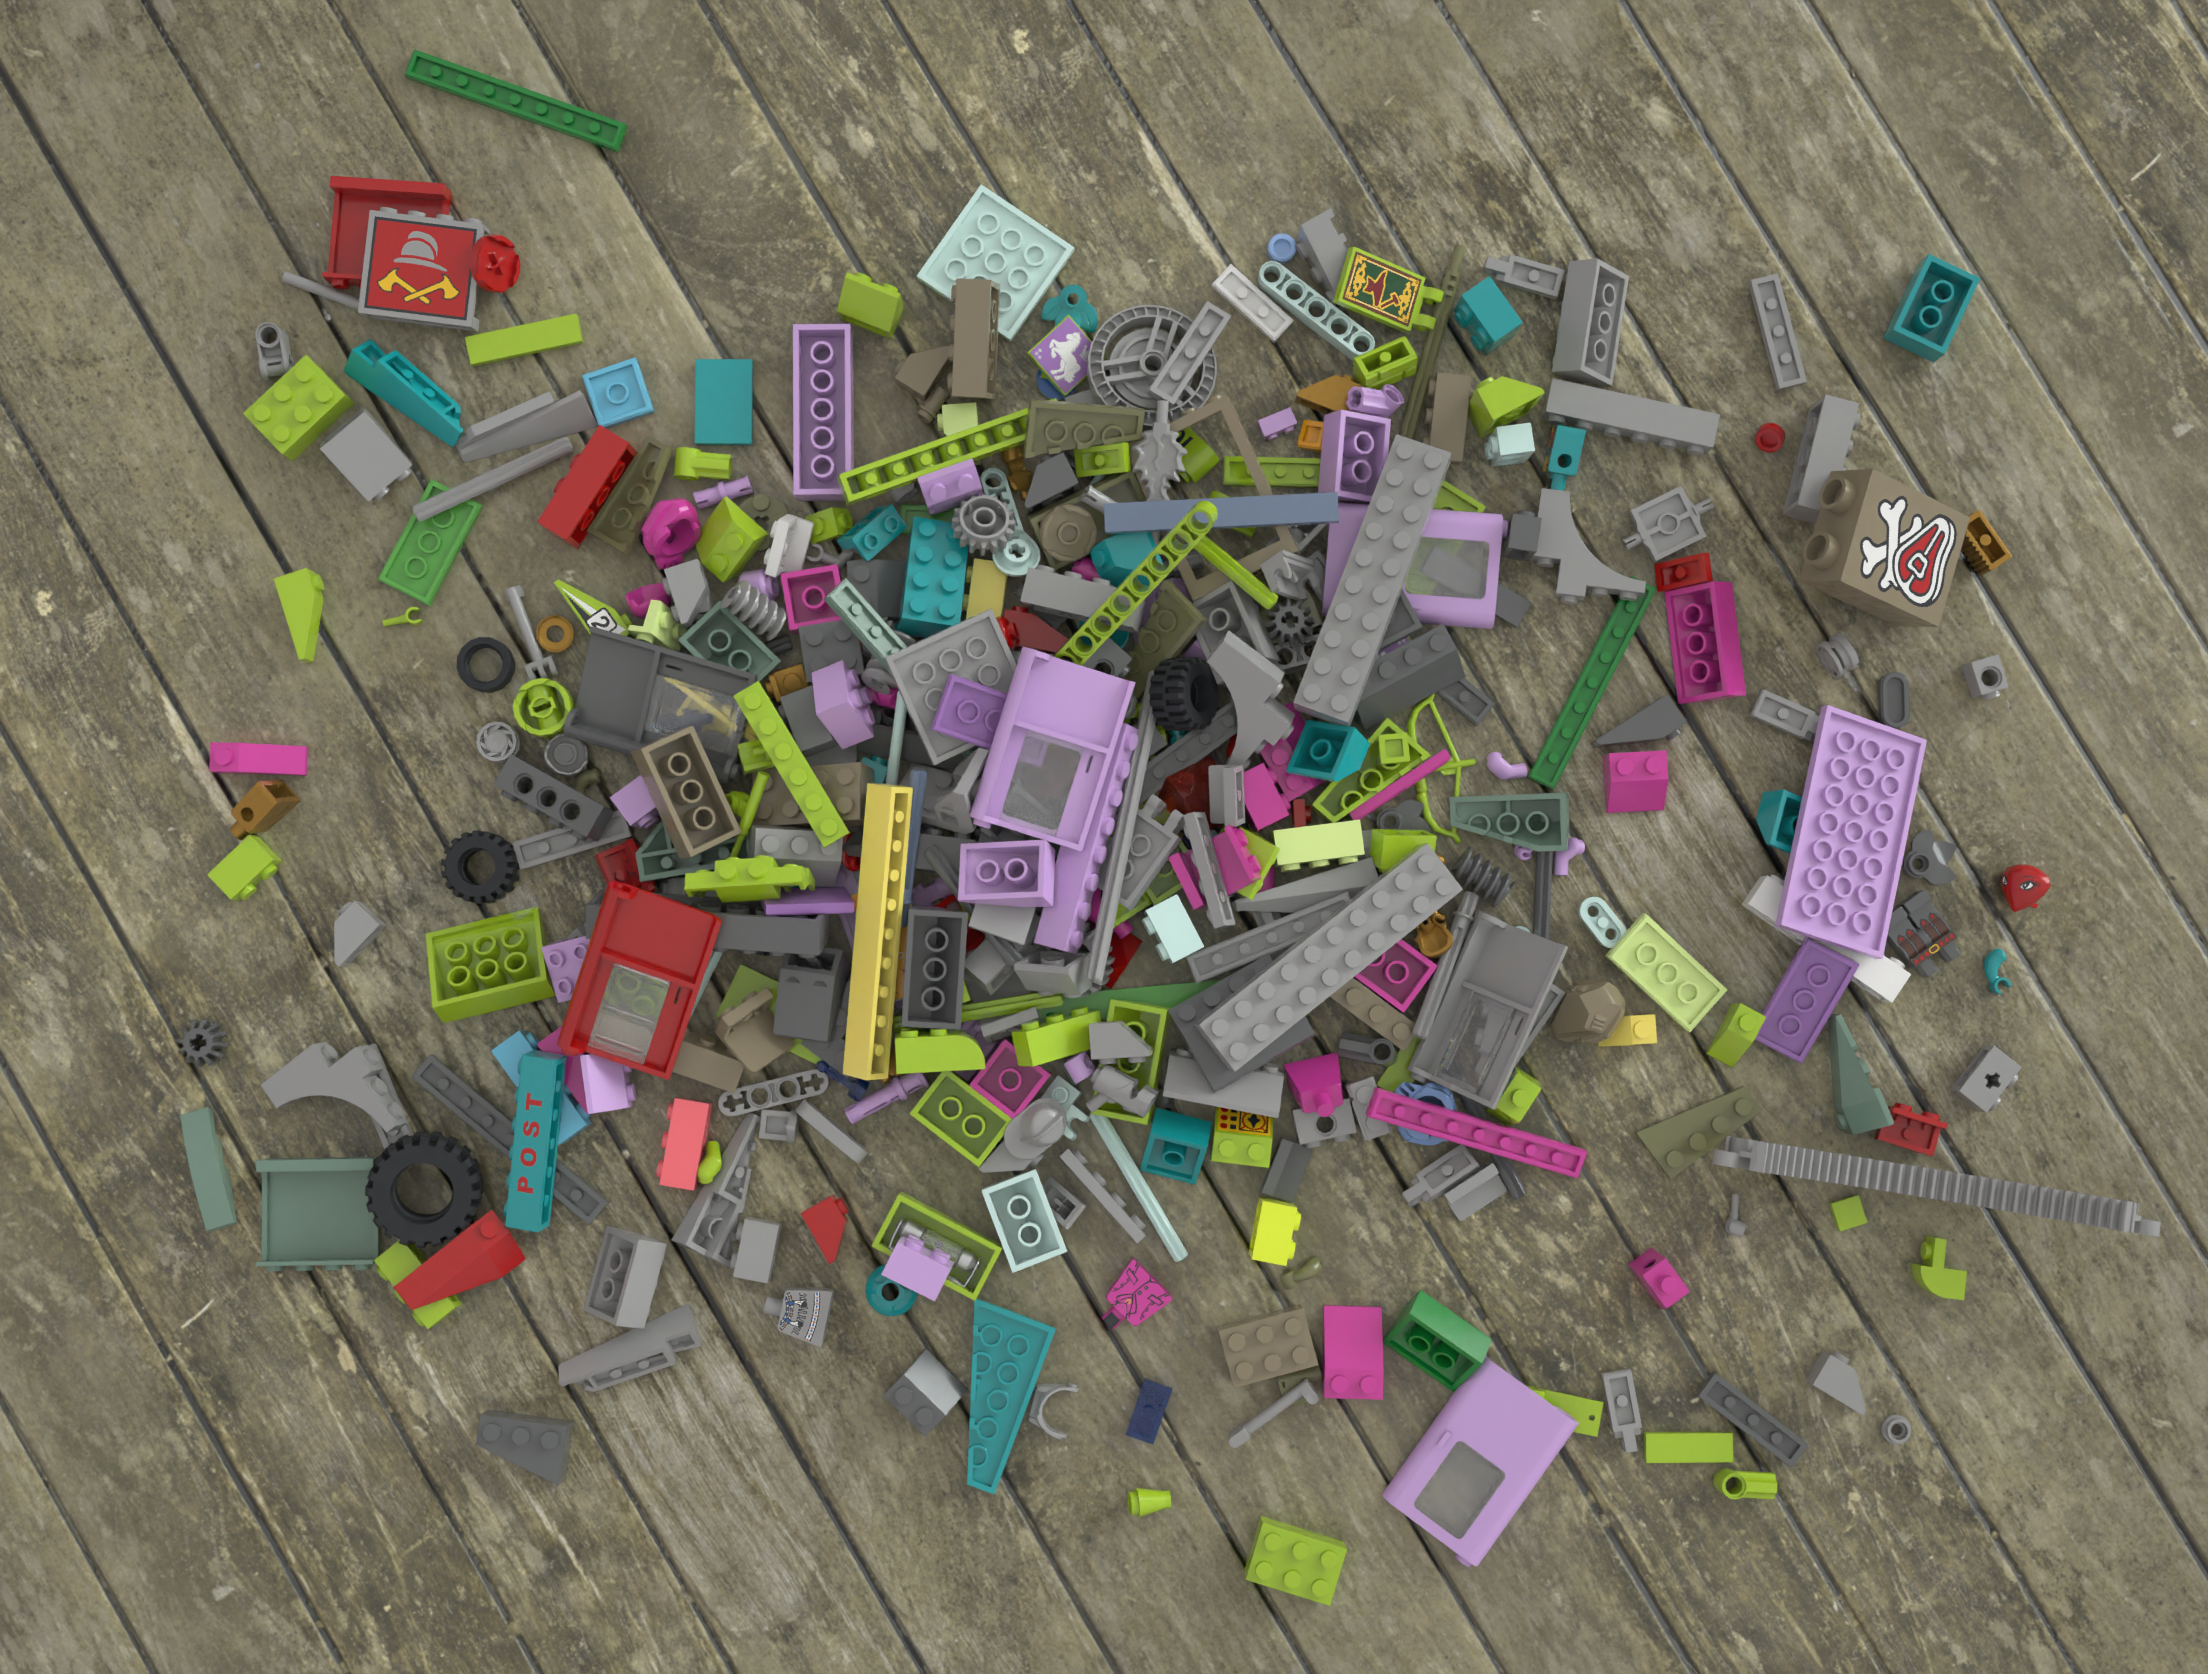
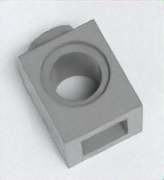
M1999 655L1987 657L1962 666L1971 698L1982 696L1983 701L2000 696L1999 690L2009 687ZM1983 672L1990 677L1989 686H1986L1981 680Z

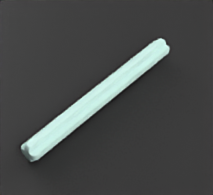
M1089 1114L1090 1119L1175 1262L1183 1260L1188 1256L1185 1247L1109 1118Z

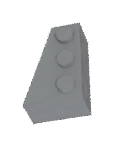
M1330 208L1301 225L1295 247L1299 256L1303 260L1307 259L1312 267L1310 273L1317 284L1321 283L1325 289V299L1343 312L1347 308L1333 303L1348 251L1344 245V242L1347 240L1344 233L1338 234L1330 220L1335 215Z

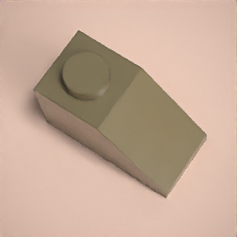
M950 345L912 353L906 361L902 359L894 371L897 385L925 402L934 386L938 384L951 364V361H949Z

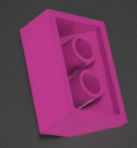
M1293 702L1285 705L1287 709L1295 714L1291 724L1294 726L1293 731L1285 740L1280 738L1274 746L1267 742L1260 753L1257 754L1266 768L1271 767L1278 780L1275 786L1280 794H1285L1289 803L1328 781L1288 774L1286 772L1306 724L1299 711L1294 710Z

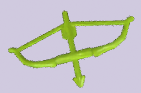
M1434 693L1412 709L1407 723L1408 736L1418 743L1415 723L1419 712L1429 705L1452 755L1449 762L1434 772L1440 771L1444 776L1455 774L1454 797H1459L1461 768L1473 766L1476 761L1475 759H1459L1434 704ZM1421 762L1420 764H1418L1417 766H1415L1413 769H1415V768L1418 767L1419 765L1423 764V762ZM1423 778L1415 786L1417 790L1416 800L1424 804L1422 810L1424 820L1434 832L1453 838L1455 843L1459 844L1461 837L1457 834L1456 827L1451 826V831L1444 829L1432 818L1426 793V779Z

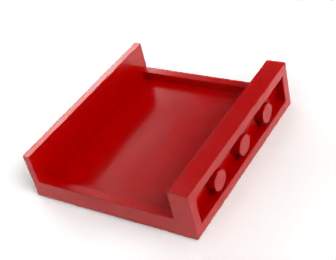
M330 176V188L335 194L328 273L322 272V277L333 288L348 289V286H359L361 289L370 210L380 211L381 207L396 209L398 214L408 215V211H419L425 213V217L436 218L437 214L449 215L451 191L444 183Z

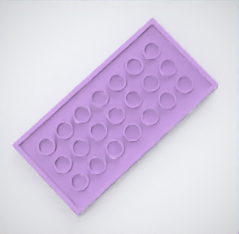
M1829 705L1821 707L1777 914L1776 927L1873 959H1883L1927 742L1926 739Z

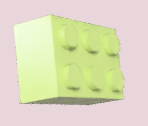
M1360 820L1273 830L1269 834L1270 842L1280 848L1273 865L1274 868L1280 867L1281 872L1297 871L1301 869L1300 865L1309 864L1310 869L1327 867L1329 861L1334 860L1338 861V865L1358 862V857L1365 854Z

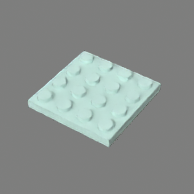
M981 184L917 275V279L950 302H952L951 289L952 285H956V278L986 279L1000 284L998 334L1011 342L1075 249L1072 245Z

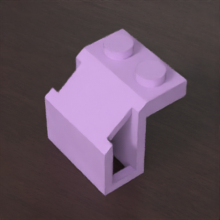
M972 458L917 477L930 516L960 506L962 500L967 502L972 495L977 497L983 494L982 485Z

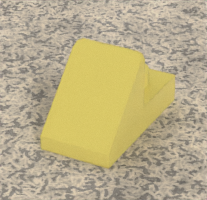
M1655 1014L1623 1016L1612 1036L1597 1043V1045L1626 1046L1657 1043Z

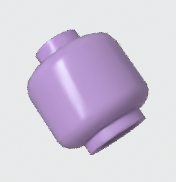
M766 569L741 573L738 583L744 580L748 581L751 587L759 589L760 594L767 595L769 600L774 601L775 597L779 595L777 577L766 575Z

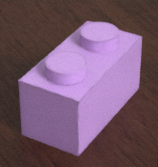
M1291 407L1258 420L1256 425L1263 441L1266 439L1271 441L1276 439L1280 433L1288 434L1294 431L1297 421Z

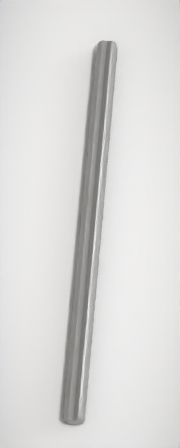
M1150 671L1147 676L1137 725L1138 743L1132 751L1130 759V772L1126 778L1086 971V978L1096 982H1101L1104 976L1156 718L1152 714V706H1150L1149 701L1151 676L1154 675V671Z

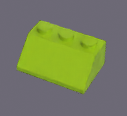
M1504 376L1496 380L1493 377H1489L1477 385L1478 388L1472 392L1474 395L1469 397L1467 416L1481 439L1493 433L1496 427L1506 426L1530 413L1544 395V391L1540 387Z

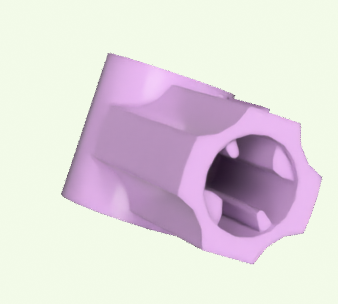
M1386 384L1381 390L1353 386L1348 391L1346 404L1350 411L1389 418L1404 402V398L1397 388Z

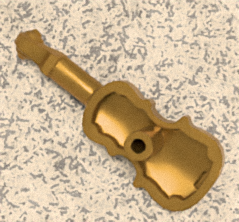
M1435 912L1414 928L1418 932V936L1414 941L1419 945L1421 953L1427 958L1440 957L1453 946L1452 934L1446 928V923L1440 924L1436 922Z

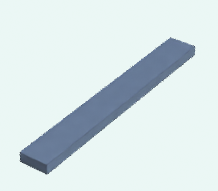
M1338 492L1104 503L1105 534L1170 531L1199 501H1209L1217 508V520L1211 529L1339 523ZM1202 512L1195 513L1196 519L1199 522H1209L1206 514Z

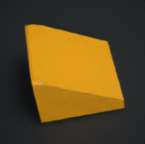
M1303 420L1296 447L1321 454L1324 422Z

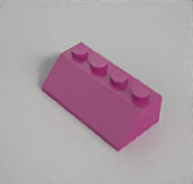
M1712 581L1664 592L1678 704L1746 696L1732 582Z

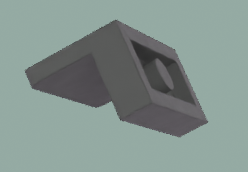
M1280 1137L1260 1192L1292 1203L1312 1154V1149H1306L1303 1145Z

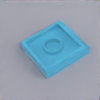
M636 357L582 375L598 426L601 425L608 429L655 413Z

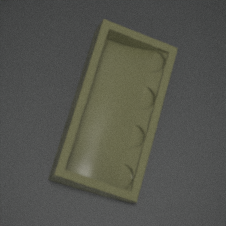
M1132 470L1131 472L1114 473L1091 485L1118 503L1146 501ZM1086 487L1025 517L1049 567L1054 568V571L1072 563L1055 559L1041 545L1039 537L1040 523L1045 514L1055 506L1066 503L1074 504L1090 513L1097 528L1096 543L1093 547L1103 540L1116 535L1105 534L1103 513L1080 501L1082 493H1087Z

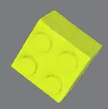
M1264 1197L1258 1198L1248 1251L1252 1260L1287 1266L1288 1259L1293 1260L1296 1243L1292 1240L1293 1230L1298 1231L1301 1220V1213L1297 1211V1207L1293 1203Z

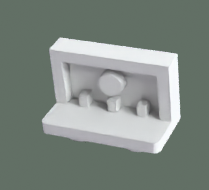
M786 514L774 522L770 537L774 538L772 547L767 549L763 562L767 565L766 575L777 577L782 572L788 573L803 570L814 527L812 521Z

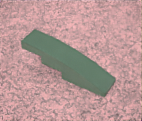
M205 1107L180 1115L190 1173L206 1231L211 1232L237 1224L230 1170L224 1165L222 1143L216 1137L213 1110Z

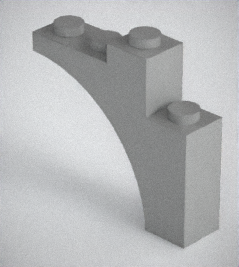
M1542 488L1537 517L1542 518L1537 552L1531 557V561H1537L1536 565L1541 567H1554V564H1559L1554 598H1560L1561 603L1576 605L1578 601H1583L1586 591H1591V595L1597 597H1608V593L1620 595V599L1627 601H1636L1637 597L1642 598L1645 593L1646 581L1632 579L1613 571L1601 563L1587 549L1573 522L1570 508V492Z
M1228 630L1211 651L1207 663L1216 670L1225 682L1233 698L1237 713L1236 744L1224 765H1243L1245 771L1251 762L1248 758L1253 752L1259 754L1267 742L1274 746L1280 738L1285 740L1294 729V726L1291 724L1295 714L1274 699L1284 686L1281 680L1285 672Z
M327 1042L312 1044L261 1084V1087L276 1109L291 1106L296 1101L308 1096L322 1095L336 1097L355 1104L371 1115L386 1133L399 1130L408 1123L401 1106L394 1102L388 1094L386 1084L377 1078L376 1075L384 1067L380 1063L378 1053L373 1048H370L369 1045L355 1047L338 1060L336 1050Z

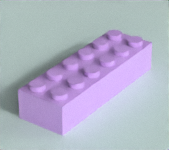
M793 324V493L797 501H845L837 478L839 474L854 469L853 330L851 324Z

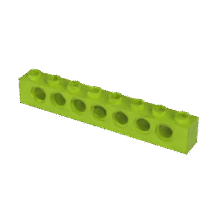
M1028 408L839 474L837 481L846 505L850 506L918 481L917 477L971 458L974 462L1024 444Z

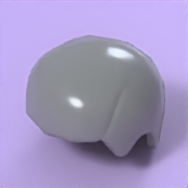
M562 733L555 735L546 744L544 759L546 765L554 774L564 777L573 776L585 768L588 762V749L583 741L566 737Z

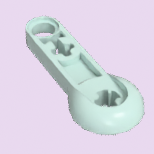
M989 468L982 473L980 479L983 494L990 497L1000 496V501L1007 503V510L1013 511V520L1016 521L1012 541H1007L1005 549L997 546L996 554L992 553L993 562L997 569L1005 575L1023 577L1027 575L1028 567L1037 568L1041 558L1040 549L1036 542L1023 530L1004 472L1000 469ZM989 478H996L1001 484L998 487H989L985 481ZM1012 551H1017L1018 554H1021V557L1016 558Z

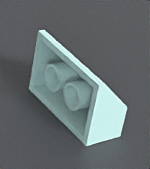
M1036 1169L982 1188L983 1197L1012 1273L1067 1252Z

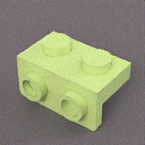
M651 600L643 626L629 625L627 631L635 636L637 640L679 652L681 647L678 639L687 632V628L682 626L681 622H675L671 609L662 601Z

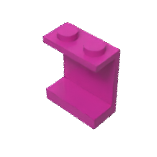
M1231 825L1224 827L1225 832L1212 838L1228 896L1262 879L1258 872L1262 870L1261 865L1254 854L1250 855L1246 847L1248 839L1241 828L1237 829L1236 826ZM1191 849L1185 853L1177 852L1168 857L1193 910H1203L1208 905L1206 897L1202 894L1199 887L1200 875L1198 868L1195 867L1191 858L1193 850Z

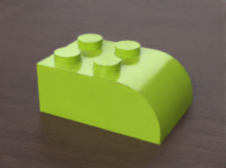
M901 1027L900 1032H895L896 1074L985 1069V1059L981 1046L968 1032L930 1028V1031H918V1027Z

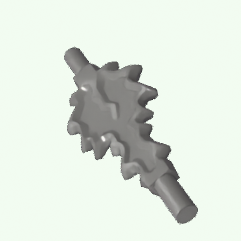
M1157 401L1156 422L1153 423L1152 430L1142 432L1144 440L1132 447V450L1138 453L1132 473L1142 472L1140 483L1147 482V485L1144 487L1145 490H1148L1146 501L1170 500L1167 495V489L1171 488L1168 480L1172 479L1180 482L1177 471H1185L1181 458L1187 454V450L1176 442L1179 433L1170 431V424L1167 423L1169 401ZM1151 532L1155 545H1157L1159 532Z

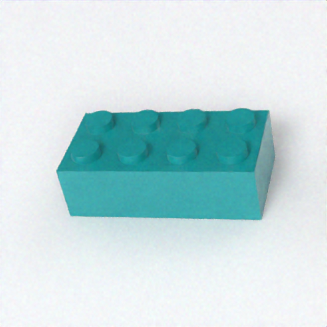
M913 517L908 538L898 631L906 635L927 638L960 623L968 544L962 548L959 546L960 538L954 539V529H952L951 522Z

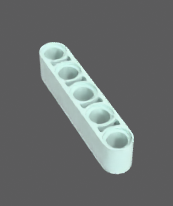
M1269 261L1262 265L1258 276L1259 288L1353 361V358L1374 349V338L1367 330L1287 268L1276 261ZM1273 272L1278 276L1279 280L1273 283L1268 282L1264 275ZM1291 289L1296 290L1300 293L1301 297L1297 300H1292L1287 296L1286 292ZM1311 307H1318L1322 310L1323 315L1321 317H1313L1309 313V309ZM1340 324L1345 328L1346 332L1337 335L1332 331L1331 326ZM1357 341H1362L1367 345L1368 350L1359 352L1354 348L1353 344Z

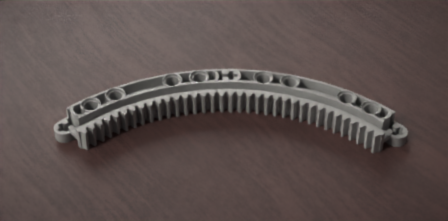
M1731 1136L1726 1138L1725 1151L1714 1149L1712 1164L1901 1193L2160 1237L2161 1222L2141 1218L2142 1216L2138 1215L2140 1203Z

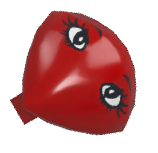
M2013 865L2007 867L2001 873L2002 891L2013 912L2027 907L2036 909L2038 904L2035 902L2042 898L2051 887L2050 878L2043 871L2031 865Z

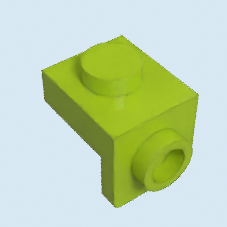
M831 507L805 517L806 520L814 523L810 539L811 544H821L841 537L853 527V519L847 508Z

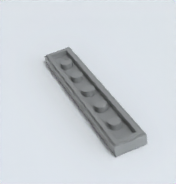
M1348 892L1187 955L1186 959L1196 983L1294 945L1350 900Z

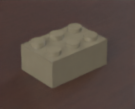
M1301 1304L1217 1326L1233 1388L1318 1366L1304 1309Z

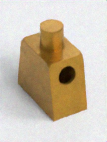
M283 779L258 781L231 810V815L237 821L229 828L230 832L239 840H243L249 833L266 832L292 810L301 799Z

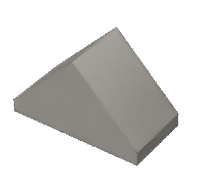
M1050 1176L1043 1185V1189L1055 1219L1068 1230L1085 1209L1086 1203Z

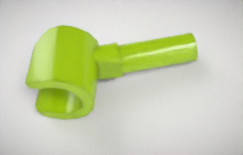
M410 607L406 610L405 615L382 620L383 626L386 627L400 623L418 626L423 620L417 619L412 621L410 620V615L421 610L417 607Z

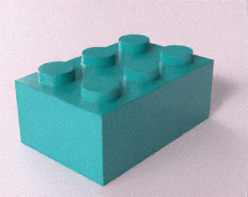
M1928 254L1917 264L1883 339L1934 363L1945 355L1981 278Z

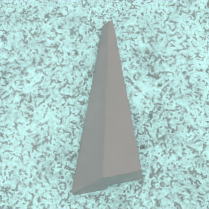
M1370 857L1257 893L1253 900L1244 897L1231 903L1234 911L1295 913L1345 892H1348L1351 899L1377 879L1378 874L1373 859Z
M749 1112L721 1156L722 1167L720 1171L714 1176L711 1183L704 1184L671 1239L690 1251L729 1268L733 1241H737L736 1226L738 1216L744 1210L751 1169L748 1167L751 1151H755L757 1144L753 1141L756 1125L761 1121V1117Z

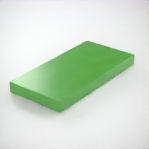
M431 479L418 503L450 488ZM469 499L423 521H418L414 513H412L377 580L431 606L484 506Z

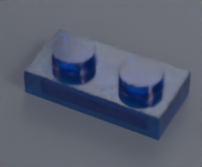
M1144 1378L1126 1430L1127 1436L1152 1445L1154 1444L1172 1392V1387Z

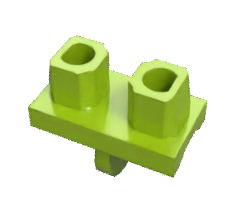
M759 739L737 744L744 774L775 767Z

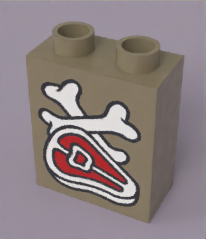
M1874 469L1831 471L1829 479L1824 483L1819 494L1821 507L1813 535L1807 540L1803 549L1805 563L1799 581L1895 626L1939 627L1970 517Z

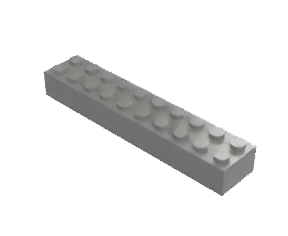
M1396 434L1293 702L1294 710L1336 725L1350 727L1451 462L1450 452Z
M1428 843L1418 845L1194 1023L1195 1027L1230 1071L1236 1072L1463 890Z

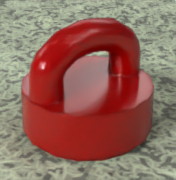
M1763 424L1756 433L1755 443L1764 452H1776L1785 441V432L1778 424Z

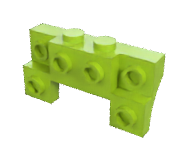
M758 855L749 859L728 857L725 860L715 861V870L713 872L697 870L695 873H685L684 890L689 897H693L697 893L700 898H705V891H716L722 903L780 899L781 887L786 892H790L791 886L799 885L801 890H805L808 886L810 891H815V879L810 869L803 866L785 864L782 867H778L774 857Z

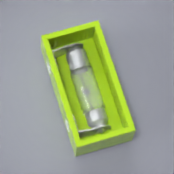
M902 1191L898 1194L872 1244L873 1248L891 1256L899 1239L902 1236L907 1238L908 1235H912L924 1242L923 1247L931 1251L938 1248L951 1255L949 1260L953 1261L954 1264L944 1285L974 1301L1003 1248L1001 1243Z

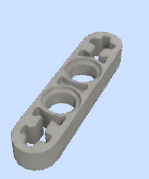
M812 1069L737 1088L735 1094L728 1091L724 1092L719 1098L718 1107L724 1115L737 1116L816 1096L828 1089L830 1078L824 1070ZM812 1074H817L818 1078L823 1077L824 1083L820 1084V1090H816L815 1086L806 1087L804 1089L807 1094L802 1095V1085L798 1077L803 1076V1082L812 1080ZM784 1081H792L796 1085V1093L792 1097L782 1095L780 1087ZM756 1088H764L767 1091L768 1099L764 1104L754 1102L752 1094ZM742 1091H747L746 1096L750 1108L746 1109V1103L736 1105V1111H732L731 1107H725V1102L729 1100V1095H732L734 1099L744 1097Z

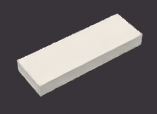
M1232 264L1225 269L1211 286L1273 343L1278 340L1294 321Z

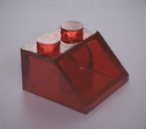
M1208 756L1167 776L1158 798L1167 804L1166 809L1170 813L1175 809L1183 815L1192 812H1205L1209 829L1212 830L1224 823H1211L1208 768L1211 765L1217 764Z

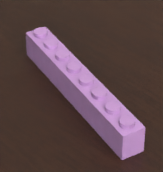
M1126 723L1122 724L1082 852L1060 845L1055 863L1053 906L1043 907L1034 940L1036 944L1077 955L1078 948L1083 943V930L1086 920L1091 914L1093 893L1098 888V875L1101 864L1107 856V842L1109 835L1112 834L1115 827V813L1122 801V788L1125 778H1127L1130 772L1129 762L1132 751L1138 743V729Z

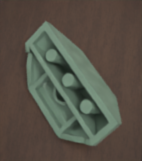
M661 821L642 847L635 853L640 882L685 877V873H695L697 870L713 872L715 870V861L725 860L730 857L737 835L695 856L680 859L665 825ZM750 833L744 837L737 858L748 859Z

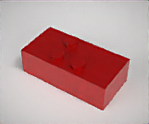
M599 425L582 453H578L573 457L569 465L571 470L565 479L561 478L554 488L555 495L537 522L549 533L578 550L589 534L587 532L589 526L637 454L635 449L629 442Z

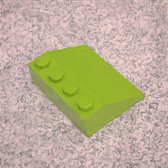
M538 906L426 933L432 1008L443 1023L556 996L541 947L548 944Z

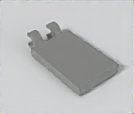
M1154 794L1150 796L1142 810H1137L1119 903L1130 911L1167 862L1168 857L1172 855L1182 841L1176 834L1184 829L1185 820L1183 814L1175 809L1164 826L1155 821L1154 819L1164 812L1167 804ZM1114 836L1106 846L1107 856L1101 864L1098 875V888L1102 891L1106 880Z

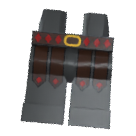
M1925 889L1914 892L1893 908L1886 940L1900 959L1903 960L1902 962L1906 968H1914L1922 978H1928L1938 970V967L1930 958L1935 953H1938L1945 963L1952 961L1961 954L1953 941L1958 937L1953 930H1950L1947 922L1937 912L1930 901L1931 897Z

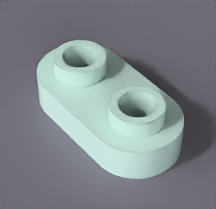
M1589 897L1580 903L1578 907L1580 920L1601 946L1612 948L1625 934V926L1603 899ZM1590 906L1595 907L1597 910L1594 917L1588 914ZM1607 929L1614 931V938L1611 940L1605 935Z

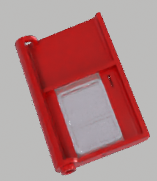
M608 882L558 1037L557 1045L561 1048V1052L569 1056H577L587 1052L669 1080L722 920L709 912L622 882Z

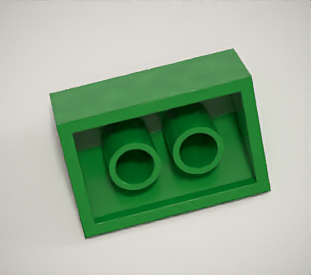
M1421 1290L1405 1305L1383 1338V1344L1452 1392L1483 1364L1492 1342L1491 1338Z

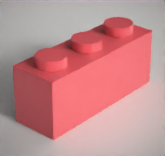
M677 1097L674 1098V1103H669L667 1120H671L669 1132H664L661 1145L665 1149L664 1160H659L656 1177H660L659 1185L693 1191L698 1189L697 1170L704 1158L713 1106L712 1102Z

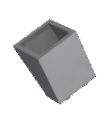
M365 406L361 407L320 442V450L368 502L372 498H375L376 501L382 498L390 490L387 486L395 479L400 482L412 472L409 469L412 466V461Z

